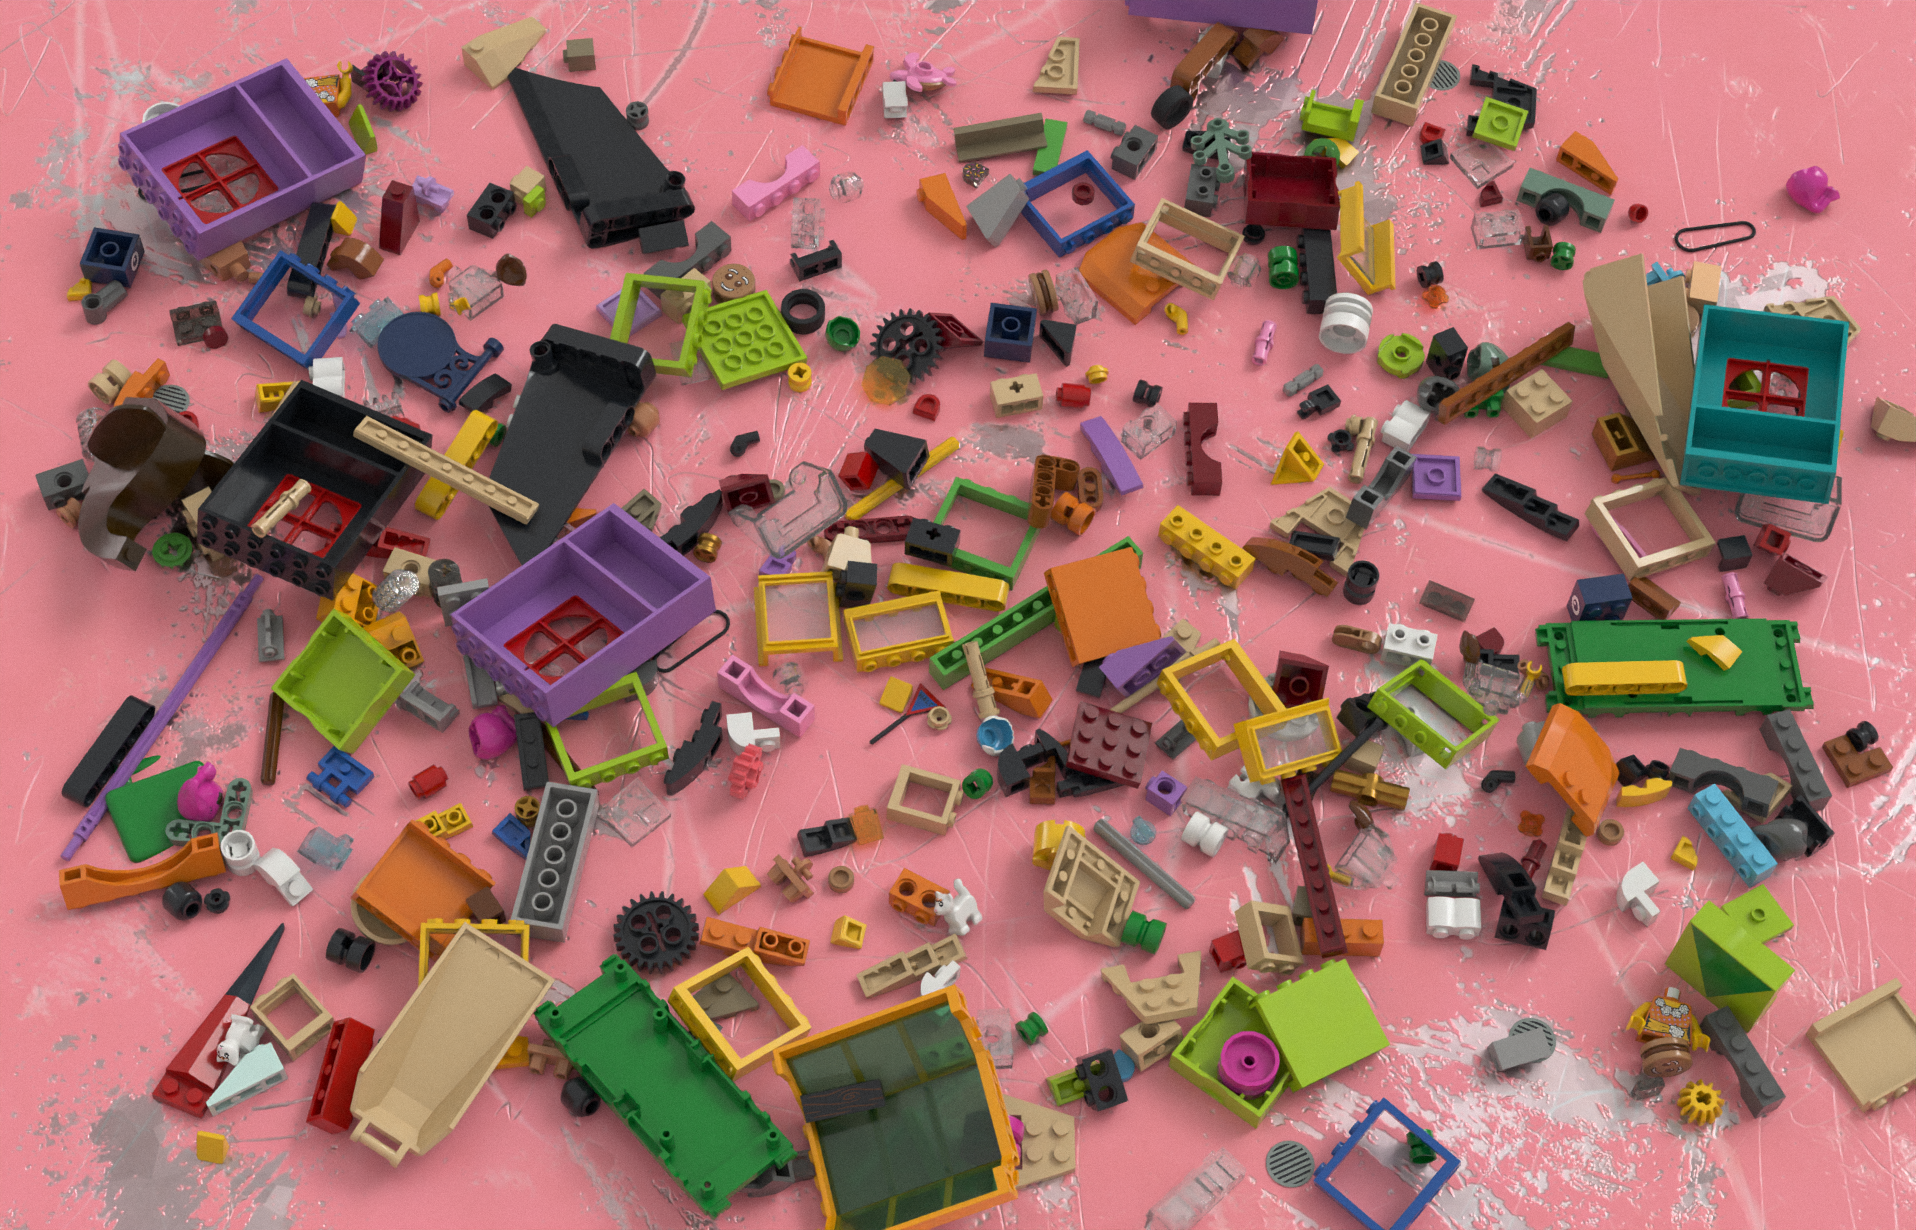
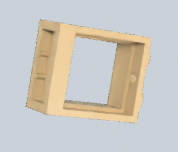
M902 764L887 806V819L945 836L948 827L953 828L957 814L954 813L955 806H960L963 799L964 791L960 790L961 780ZM910 782L950 793L942 817L902 806Z
M1251 900L1234 911L1248 969L1259 970L1261 973H1279L1281 976H1286L1294 973L1296 968L1304 964L1290 906ZM1262 925L1273 927L1279 954L1268 953Z
M294 973L288 978L284 977L279 980L275 988L267 994L260 995L256 998L253 1005L250 1006L256 1020L266 1028L265 1030L293 1061L331 1032L334 1023L332 1015ZM297 993L318 1017L290 1039L286 1040L266 1016Z

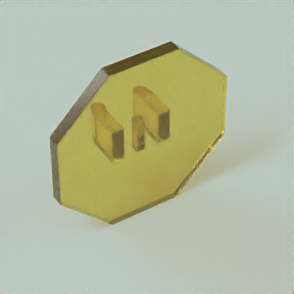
M881 356L866 366L861 386L871 402L890 406L906 396L911 376L901 360Z

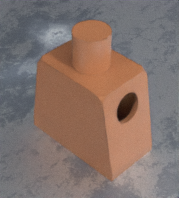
M241 240L199 260L204 267L221 281H227L234 277L238 282H243L249 276L247 269L250 268L251 263Z

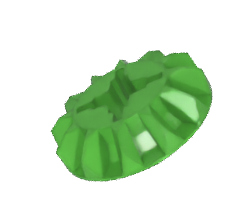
M1325 138L1312 141L1304 153L1305 156H1317L1314 155V152L1322 153L1326 149V156L1336 158L1337 165L1340 160V152L1337 145Z
M180 533L163 535L155 542L152 549L155 562L159 563L162 568L167 566L172 570L174 566L180 565L183 567L184 562L190 560V555L193 552L189 538ZM168 546L177 551V556H173L169 552Z

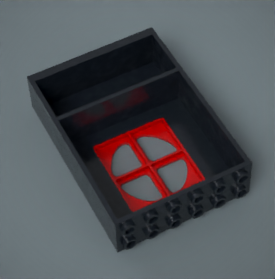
M301 380L198 508L197 543L333 601L425 475L424 472L354 437V430L368 416L429 448L432 447L433 435ZM299 479H303L310 484L311 491L308 495L314 496L315 499L305 513L300 517L287 513L281 519L294 526L283 541L267 534L263 538L254 534L252 531L253 527L251 526L279 501L280 495L284 491L290 490ZM326 502L333 504L340 513L342 526L341 530L337 533L310 522L316 512ZM303 531H308L331 542L325 548L313 553L292 545Z

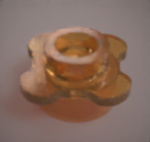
M1439 285L1430 286L1428 291H1423L1421 295L1422 299L1426 300L1432 309H1437L1440 304L1448 303L1449 296L1446 295L1445 289Z
M1528 810L1522 811L1520 813L1521 822L1517 826L1518 831L1530 837L1541 836L1543 833L1541 827L1545 822V817L1542 814H1532Z

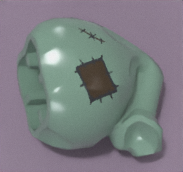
M1482 342L1468 354L1467 375L1474 381L1476 378L1488 373L1492 368L1505 362L1508 356L1498 346L1489 342ZM1510 384L1501 390L1505 393L1509 389Z

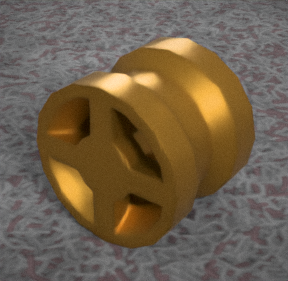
M702 533L698 536V545L695 546L693 555L703 562H715L718 556L717 550L721 548L722 541L713 534Z
M532 796L521 797L515 803L516 819L526 828L535 827L540 803Z

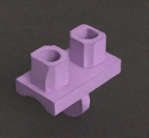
M418 175L412 185L416 203L433 206L435 211L440 213L446 210L449 206V201L454 195V190L436 183V179L431 176L424 178Z

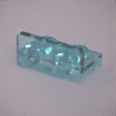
M388 296L383 301L377 299L368 307L371 311L365 316L363 313H360L351 321L353 326L349 331L352 334L356 332L370 348L378 343L379 335L386 324L403 314Z

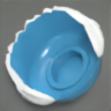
M998 716L985 718L976 733L977 742L981 748L993 757L1000 756L1004 748L1014 743L1013 740L1015 739L1010 722Z

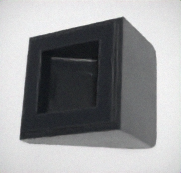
M1441 138L1420 145L1424 165L1449 164L1447 146Z
M1634 754L1622 758L1616 763L1620 772L1617 780L1623 787L1634 785L1648 776L1645 772V766Z

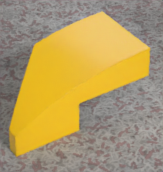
M1325 138L1337 145L1340 152L1338 165L1342 169L1359 153L1344 139ZM1326 149L1319 153L1322 157L1326 155Z
M1723 635L1691 637L1686 641L1700 656L1707 654L1724 671L1730 669L1742 653L1735 644Z

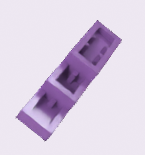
M1099 416L1081 422V432L1090 442L1091 451L1101 462L1103 473L1121 496L1142 489L1143 483L1136 469L1103 417Z

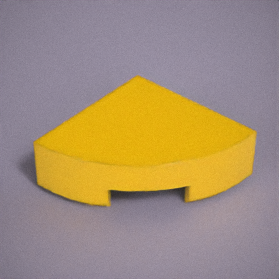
M83 277L73 287H70L67 292L68 301L82 300L84 296L92 294L91 280Z
M1682 836L1670 859L1694 871L1698 862L1692 842L1685 836Z

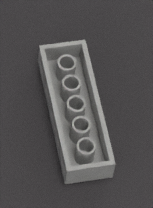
M546 782L511 920H524V925L530 926V937L565 943L600 804L597 789Z

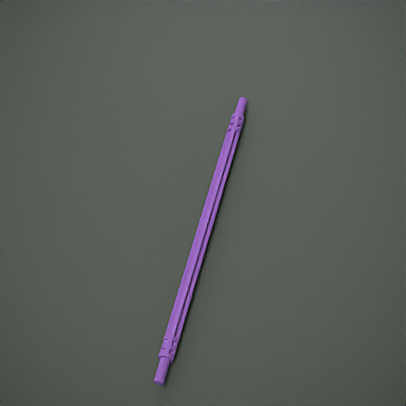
M255 574L245 590L240 592L103 791L74 830V836L60 855L61 858L70 861L82 842L88 840L108 810L105 802L106 794L113 789L124 786L249 604L253 601L252 596L264 580L262 576Z

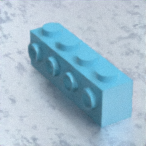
M1713 784L1695 794L1687 809L1747 886L1751 888L1769 878L1778 863L1717 785Z

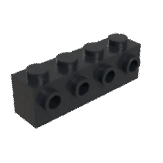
M1302 228L1301 235H1297L1296 239L1297 249L1301 251L1298 256V266L1302 267V272L1300 273V285L1304 286L1302 304H1306L1307 314H1323L1326 300L1331 295L1337 294L1331 230Z

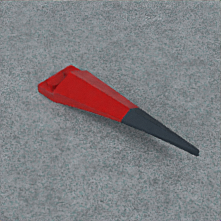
M284 923L280 924L168 1065L166 1073L152 1093L153 1099L202 1119L208 1109L206 1102L220 1086L228 1064L226 1061L217 1062V1047L221 1042L225 1041L226 1033L232 1023V1014L247 1017L263 976L285 930Z

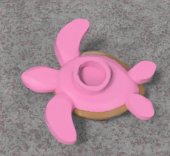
M915 52L905 56L903 64L906 70H896L890 73V79L893 82L905 81L909 88L918 92L934 91L946 85L956 86V81L949 77L954 75L955 68L946 67L941 71L929 62H917L919 53Z

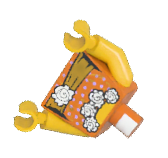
M341 61L337 64L338 70L342 73V78L340 74L304 78L335 117L340 116L341 109L346 106L352 96L349 74L352 72L353 66L349 61L348 69L342 70Z
M1673 987L1665 988L1664 997L1657 995L1653 997L1651 1002L1641 1004L1631 1014V1018L1626 1026L1627 1030L1630 1028L1637 1030L1638 1033L1635 1041L1646 1044L1658 1038L1678 1037L1685 1039L1689 1046L1693 1043L1691 1048L1693 1051H1696L1697 1047H1701L1705 1052H1708L1710 1037L1703 1034L1696 1016L1692 1014V1007L1689 1004L1679 1002L1681 992Z

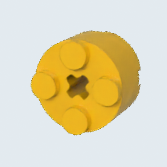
M1055 820L1039 823L1034 833L1032 864L1051 870L1065 827H1072L1086 838L1084 828L1075 822L1064 820V824H1055Z

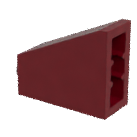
M392 180L382 197L379 249L401 255L418 226L420 218L413 186Z

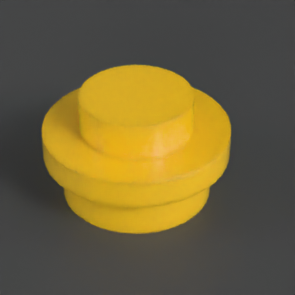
M1094 365L1089 368L1085 376L1089 379L1090 384H1099L1107 381L1109 371L1108 368H1104L1102 365Z

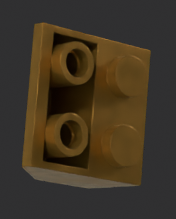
M1620 412L1597 418L1592 436L1611 472L1655 459L1652 450L1633 418Z

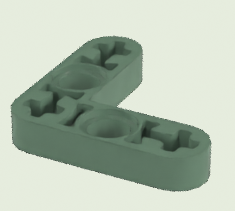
M236 778L229 783L220 823L182 819L173 820L167 825L165 830L168 840L175 846L184 847L190 839L196 838L200 831L209 830L211 834L218 833L221 843L224 836L231 831L229 826L233 827V831H245L253 797V790L249 781L244 778ZM240 787H244L245 791L241 792V802L237 801L238 796L236 794V791H239ZM233 809H240L242 811L241 816L237 819L229 818L228 814ZM182 828L184 833H179L178 837H175L172 831Z

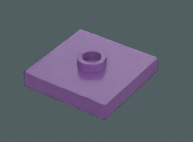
M1412 454L1417 457L1411 471L1412 498L1461 500L1460 456Z

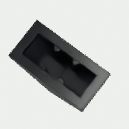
M1050 320L1040 321L1039 336L1066 367L1069 366L1077 325Z

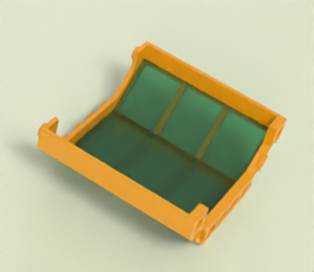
M955 984L773 1049V1070L777 1076L779 1075L788 1082L804 1117L805 1125L802 1126V1129L811 1147V1150L808 1151L809 1159L816 1168L817 1175L814 1176V1181L823 1199L820 1202V1207L824 1217H827L825 1230H929L1018 1199L1015 1185L1019 1184L1018 1170L1014 1171V1167L1020 1165V1158L994 1061L989 1049L985 1050L981 1039L978 1040L979 1037H982V1033L975 1018L971 1017L968 1012L964 993ZM881 1078L887 1103L886 1106L806 1123L800 1098L802 1094Z

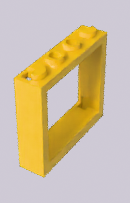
M1232 639L1162 669L1156 683L1161 690L1160 693L1165 695L1173 711L1180 716L1185 723L1187 731L1195 737L1200 749L1205 751L1211 761L1240 748L1236 733L1233 732L1219 739L1177 679L1224 660L1263 715L1286 709L1236 639ZM1287 721L1255 729L1257 740L1283 729Z
M440 918L427 919V923H421L418 987L429 973L430 934H457L464 922H466L483 934L521 935L520 957L529 962L530 926L524 925V920H508V924H497L495 919H482L481 924H470V919H454V923H443V919Z
M749 947L673 987L668 998V1003L696 1039H700L703 1047L709 1054H714L715 1062L733 1082L774 1059L773 1049L806 1038L812 1028L807 1017L800 1013L794 1005L792 998L785 994L778 985L776 978L767 971L759 956L754 954ZM739 967L743 968L791 1030L740 1059L691 995L693 992Z

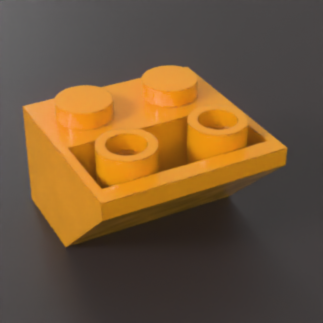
M352 573L333 601L325 597L320 598L316 620L323 622L329 613L336 609L348 614L361 627L376 622L383 589Z
M400 611L362 627L408 668L424 662L406 616Z

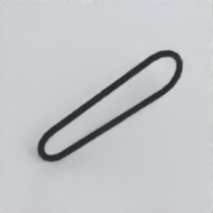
M1747 221L1683 228L1676 233L1675 243L1684 251L1695 252L1751 239L1755 236L1756 229L1753 224ZM1741 224L1750 226L1753 231L1751 235L1692 249L1682 246L1678 240L1679 235L1685 231Z
M716 610L714 612L724 616V618L726 619V627L722 632L717 634L715 637L704 643L702 646L694 650L692 653L681 659L679 662H677L670 668L662 669L658 667V671L666 673L674 670L676 667L687 661L689 658L697 654L699 651H701L702 649L710 645L712 642L723 636L729 630L730 619L727 616V614L721 610ZM680 636V637L677 638L675 641H673V642L670 643L668 646H666L664 649H662L661 651H659V652L653 657V660H657V658H658L663 652H665L670 646H672V645H673L678 639H680L682 636Z

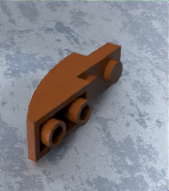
M1251 537L1242 548L1255 557V560L1264 563L1272 573L1283 576L1289 570L1296 579L1309 584L1313 591L1319 595L1328 597L1339 583L1319 569L1324 562L1323 560L1290 543L1269 538Z

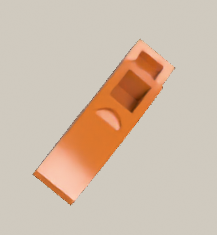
M157 358L144 374L135 370L121 389L114 407L122 405L126 397L152 398L155 391L160 386H163L170 376L166 362Z
M706 917L699 944L723 950V955L732 956L749 947L754 954L759 956L762 963L804 966L810 940L764 927H759L758 930Z

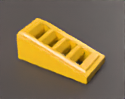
M293 382L256 384L255 398L258 412L276 410L285 396L284 393L288 391Z

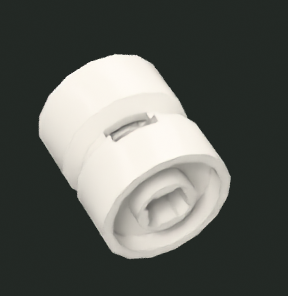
M1196 811L1188 822L1181 840L1193 847L1199 845L1200 851L1213 858L1221 848L1229 829L1218 822L1211 824L1209 817Z
M235 830L224 836L221 842V851L228 869L238 876H247L254 873L257 869L253 864L261 856L253 836L244 830Z

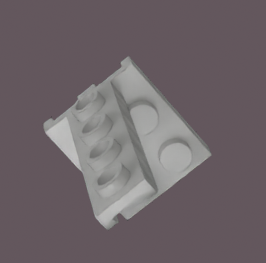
M487 578L437 587L445 627L453 625L450 614L489 588ZM467 654L463 655L473 709L498 705L494 681L490 678L487 671L483 668H478Z

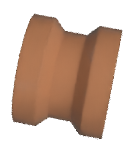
M71 497L67 500V505L59 507L56 513L68 527L73 529L77 526L82 505Z

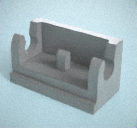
M414 681L400 695L403 709L441 733L460 714L459 709L451 703L449 705L423 689L417 681Z
M1542 1027L1494 1041L1487 1047L1497 1071H1504L1552 1055Z

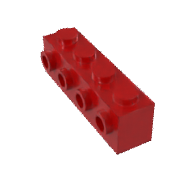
M351 1017L334 1021L306 1123L330 1134L348 1131L353 1121L350 1107L358 1072L367 1060L369 1051L373 1046L375 1029Z

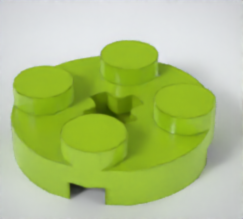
M1402 333L1401 336L1388 335L1379 345L1377 363L1388 373L1396 375L1400 379H1406L1409 375L1418 372L1422 367L1425 359L1423 345L1416 337L1410 334ZM1396 352L1399 354L1404 352L1405 357L1402 358L1397 356Z

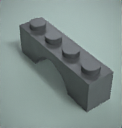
M711 221L695 233L697 250L693 256L685 261L675 263L660 260L645 271L644 275L682 278L693 268L701 274L709 271L717 261L729 255L731 251V236ZM647 288L660 300L661 294L666 291L663 289Z
M1395 446L1386 457L1368 487L1363 485L1353 497L1345 518L1367 529L1409 478L1417 457Z
M1791 710L1767 715L1759 730L1769 751H1777L1786 763L1791 785H1793L1790 792L1793 800L1802 795L1815 811L1823 810L1831 799L1832 794Z
M1680 748L1668 780L1672 781L1673 787L1690 793L1709 784L1725 786L1738 796L1741 802V810L1764 818L1768 816L1779 783L1778 780L1770 776L1760 775L1748 771L1746 768L1736 767L1719 759H1712L1700 755L1693 750Z
M1726 1006L1706 1015L1699 1026L1703 1034L1710 1037L1709 1047L1711 1050L1722 1053L1735 1070L1740 1083L1741 1097L1754 1118L1756 1119L1777 1109L1786 1096L1730 1008Z

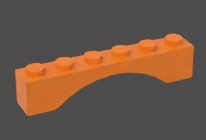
M218 833L190 839L183 848L171 857L144 868L109 870L83 864L59 870V886L67 910L84 908L100 902H110L125 896L138 895L154 889H163L180 881L188 883L208 876H217L226 872V865Z

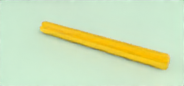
M950 437L929 452L930 457L918 477L959 449L958 440L955 437ZM893 479L888 480L844 512L845 518L847 520H858L903 487Z

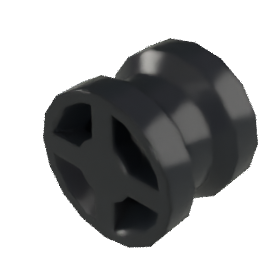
M1437 261L1429 263L1428 266L1421 265L1417 267V278L1423 288L1430 287L1432 283L1440 284L1443 282V270Z
M1862 721L1857 725V728H1851L1846 732L1847 737L1857 752L1864 751L1868 744L1876 743L1879 738L1875 727L1868 721Z

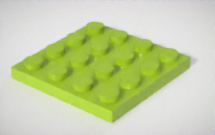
M767 290L708 307L707 324L703 326V341L698 350L721 390L788 370L795 363L807 364L808 358ZM690 313L682 315V323L686 330Z

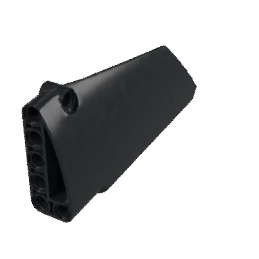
M516 67L508 75L507 78L567 211H572L589 248L596 249L639 238L637 233L639 228L682 221L695 212L693 201L684 187L685 176L678 171H669L600 87L562 81Z
M552 324L541 341L531 345L529 350L532 364L489 477V479L539 504L537 512L527 525L489 506L521 565L553 544L631 425L635 415V407L656 377L654 363L647 350L559 324Z

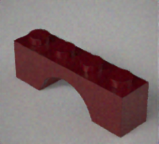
M1189 402L1187 412H1183V426H1187V432H1184V446H1188L1189 452L1185 453V465L1190 467V472L1186 474V484L1191 486V495L1220 496L1222 488L1221 462L1210 458L1201 446L1205 440L1216 436L1218 427L1217 403Z

